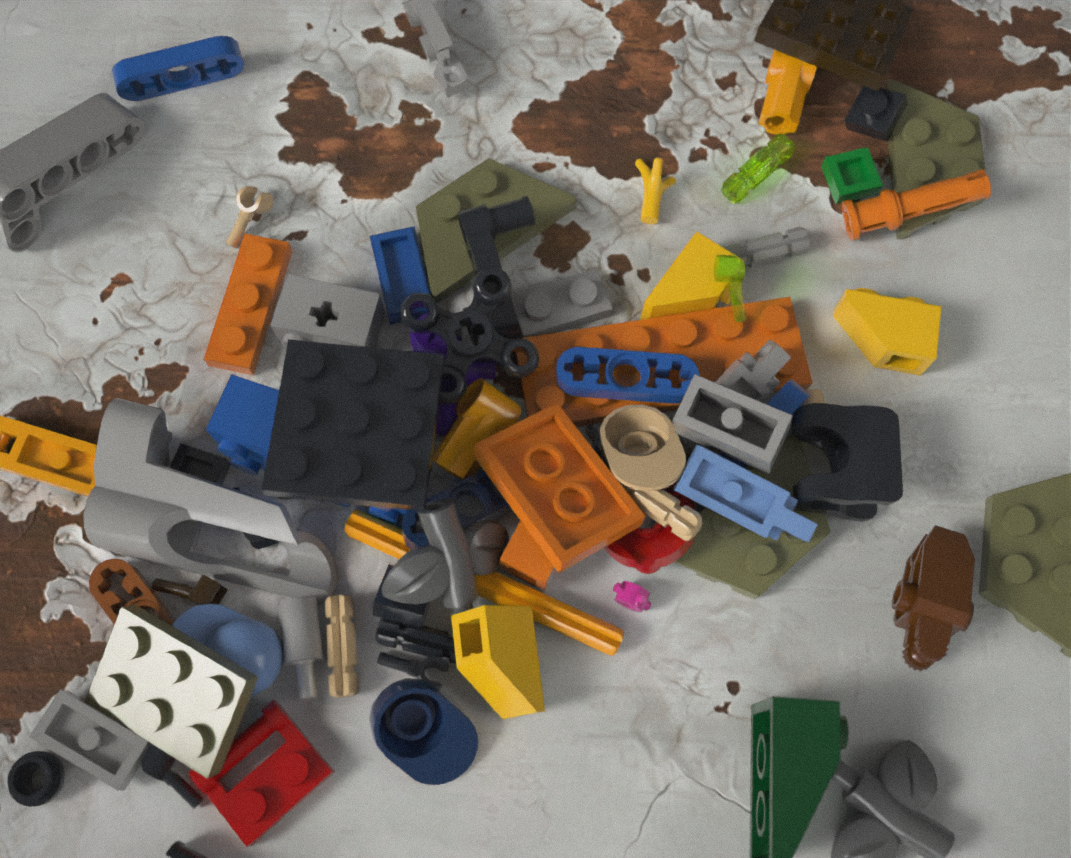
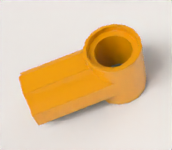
M777 50L773 51L767 71L765 84H768L758 124L763 126L767 133L782 136L787 133H795L804 106L805 95L810 90L817 67Z
M482 378L472 382L466 389L463 398L458 401L456 407L458 417L432 457V461L437 466L461 481L474 475L480 466L472 455L474 444L517 423L521 414L520 405Z

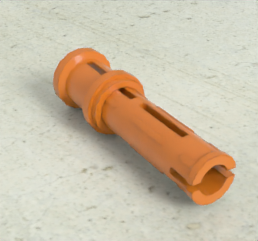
M980 169L966 175L927 184L908 191L896 193L895 190L885 189L880 192L879 196L855 203L850 199L842 201L841 208L844 225L851 241L859 240L860 235L885 227L890 231L896 230L899 226L903 225L905 220L953 208L965 203L988 199L991 196V185L986 171Z

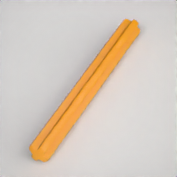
M354 510L349 516L344 528L349 537L397 559L411 551L405 545L401 528L361 510ZM494 571L485 576L474 575L478 596L498 605L532 606L533 620L609 656L617 653L624 637V631L621 628Z

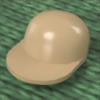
M641 404L620 407L605 417L600 428L601 452L606 458L612 474L619 482L633 489L653 491L666 488L678 481L685 469L686 454L678 434L675 432L674 425L667 415L656 408Z

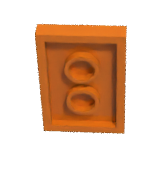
M558 403L474 444L472 455L558 573L639 528L646 517Z

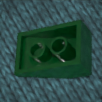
M770 697L751 705L749 858H793L841 760V749H846L849 735L848 721L846 716L840 715V701Z

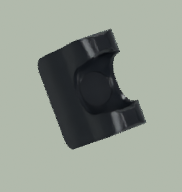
M811 403L798 408L792 414V434L799 441L816 445L824 451L831 467L830 474L816 473L802 478L793 486V498L798 500L795 506L797 509L864 522L869 521L877 514V504L891 505L899 501L903 496L899 418L893 410L880 406H842L827 403Z

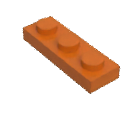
M244 233L203 359L208 366L254 376L293 251L289 242Z

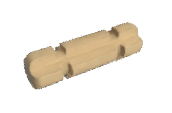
M619 482L642 512L664 527L670 525L672 527L671 532L681 539L690 541L700 531L703 525L701 515L687 505L681 507L679 505L681 501L665 490L642 491L630 488Z
M334 595L327 597L325 600V618L330 620V625H326L328 667L332 669V674L328 675L329 693L335 698L351 697L359 692L358 674L354 672L353 668L358 666L356 628L354 623H351V618L355 617L354 600L350 595Z

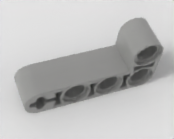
M99 93L1 149L0 242L15 253L29 249L39 239L42 232L39 207L135 147L144 133L145 125L143 120L107 93Z

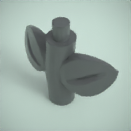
M441 498L426 502L425 512L418 511L431 547L424 546L408 551L388 573L382 586V595L390 600L407 604L427 603L441 596L443 605L447 608H452L454 615L474 609L472 602L478 598L474 575L485 576L497 569L500 565V558L508 545L509 533L505 527L492 520H481L464 531L452 499Z
M906 740L891 747L880 760L877 777L863 766L854 770L840 760L831 780L843 788L842 798L859 812L848 817L840 826L832 845L831 858H896L900 845L923 858H945L954 844L955 834L920 812L929 805L935 795L938 779L931 761L916 743Z

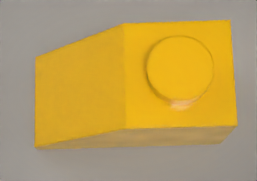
M696 231L645 300L640 320L717 308L721 301L729 305L743 284V281L737 277L744 260Z

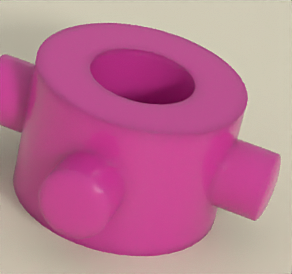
M622 581L621 584L616 583L614 585L613 591L617 593L614 600L618 604L639 613L650 609L651 602L648 601L649 591L629 581Z

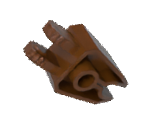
M937 525L932 528L928 535H924L907 559L903 578L898 582L892 597V609H895L894 625L906 629L903 642L905 649L902 651L904 655L902 658L905 660L904 663L908 664V668L911 667L914 671L919 670L920 672L927 670L935 661L938 662L947 655L946 651L949 650L947 646L950 644L951 637L959 631H966L974 614V603L971 600L975 558L965 534Z

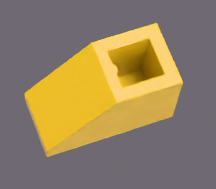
M857 288L854 290L846 289L834 307L833 317L873 367L921 376L937 359L942 306L927 304L924 300L917 297L894 298L879 295L872 289Z
M484 605L451 615L457 669L502 719H510L545 712L532 606Z

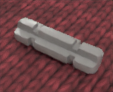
M796 227L786 230V235L778 232L745 241V246L737 243L725 246L724 248L744 260L740 270L742 271L744 270V265L753 268L785 259V254H788L790 257L804 254L811 246L807 230L803 227Z

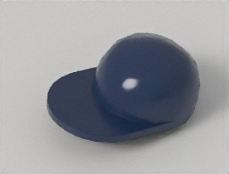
M415 678L395 681L382 690L372 704L369 721L376 745L386 758L415 781L427 785L445 784L461 776L472 764L478 749L476 729L471 720L443 696L434 685L423 679Z

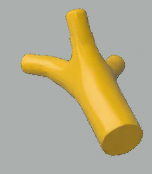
M659 157L654 159L652 171L642 159L635 161L636 167L641 172L644 186L640 221L646 224L658 223L662 195L667 188L676 183V179L673 176L662 180L663 159Z

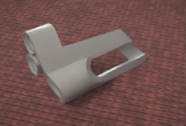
M120 398L113 399L104 412L94 460L95 487L91 490L84 509V529L88 540L93 546L113 551L116 554L199 575L203 574L207 577L291 598L314 596L319 605H323L326 598L332 596L339 580L338 570L332 554L325 543L315 534L295 528L284 505L168 468L169 444L173 438L172 432L167 431L164 410ZM202 522L281 541L289 556V575L286 576L194 553Z

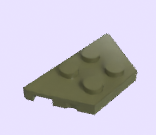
M896 80L886 81L884 89L906 94L908 102L887 141L892 190H895L896 193L908 191L927 184L966 175L980 169L985 170L979 116ZM985 199L905 220L903 225L896 229L897 239L910 237L915 230L930 223L936 225L949 219L954 212H964L981 204Z
M488 158L418 204L416 211L432 297L438 303L475 278L460 229L457 212L483 204L490 208L521 199L523 196H528L535 216V225L522 227L496 236L494 244L499 260H501L575 210L577 199L570 193Z
M790 434L784 440L769 474L753 467L749 470L790 492L791 497H793V486L802 478L812 475L801 441L793 434ZM706 507L699 513L702 517L703 525L696 534L691 547L674 563L697 572V576L714 583H724L729 585L733 591L757 599L831 531L825 514L801 511L795 507L793 512L818 524L810 541L806 542L785 531H782L776 541L770 537L764 538Z
M1071 473L993 494L986 499L979 595L996 607L1010 611L1016 621L1030 631H1040L1061 646L1060 652L1071 658Z

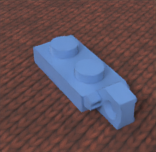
M700 445L695 446L685 465L682 476L673 488L674 491L764 538L770 537L777 541L782 531H785L801 540L809 542L818 525L793 512L798 500L791 497L790 492Z

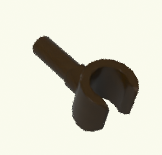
M203 574L194 588L187 584L156 578L152 583L154 591L181 596L197 605H219L228 591L226 587Z

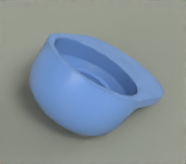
M206 604L188 609L172 625L258 676L251 697L267 690L280 673L284 659L282 642L276 631L262 621L248 618L222 605Z

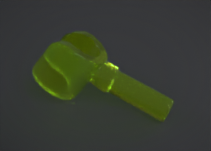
M717 255L714 263L715 282H729L735 322L746 321L742 295L745 265L736 256Z

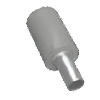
M300 596L278 602L284 663L286 666L295 665L299 700L316 698L318 696L314 662L323 660L316 597Z

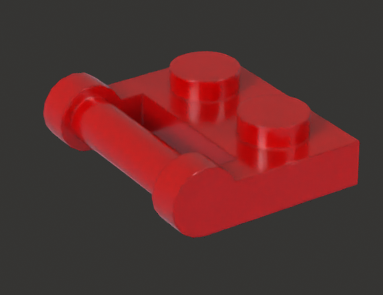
M275 699L261 709L263 715L233 740L219 774L207 779L193 769L188 772L195 785L207 795L246 847L253 846L335 773ZM277 730L286 742L235 787L229 790L221 778Z

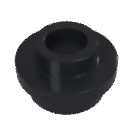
M33 751L21 756L13 764L8 774L7 784L10 795L17 803L27 807H38L51 802L63 787L65 780L64 767L58 757L49 752ZM42 769L46 776L45 782L39 789H36L31 782L32 775L36 770Z

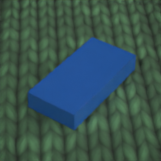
M414 226L370 236L390 325L402 322L400 310L402 303L408 296L414 293H425L431 296ZM418 307L413 310L411 316L414 319H418L429 311L426 308Z

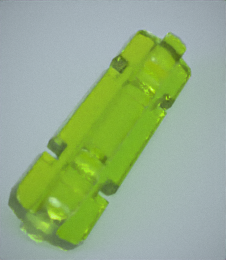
M777 134L767 143L768 147H762L738 168V173H733L723 182V187H721L722 195L733 204L740 203L749 195V190H754L778 169V164L782 165L792 156L795 150L794 142L789 140L785 134Z

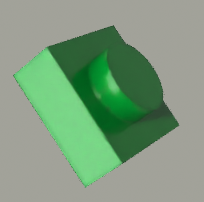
M868 147L826 156L822 162L821 168L835 205L849 199L853 201L878 195L883 187Z

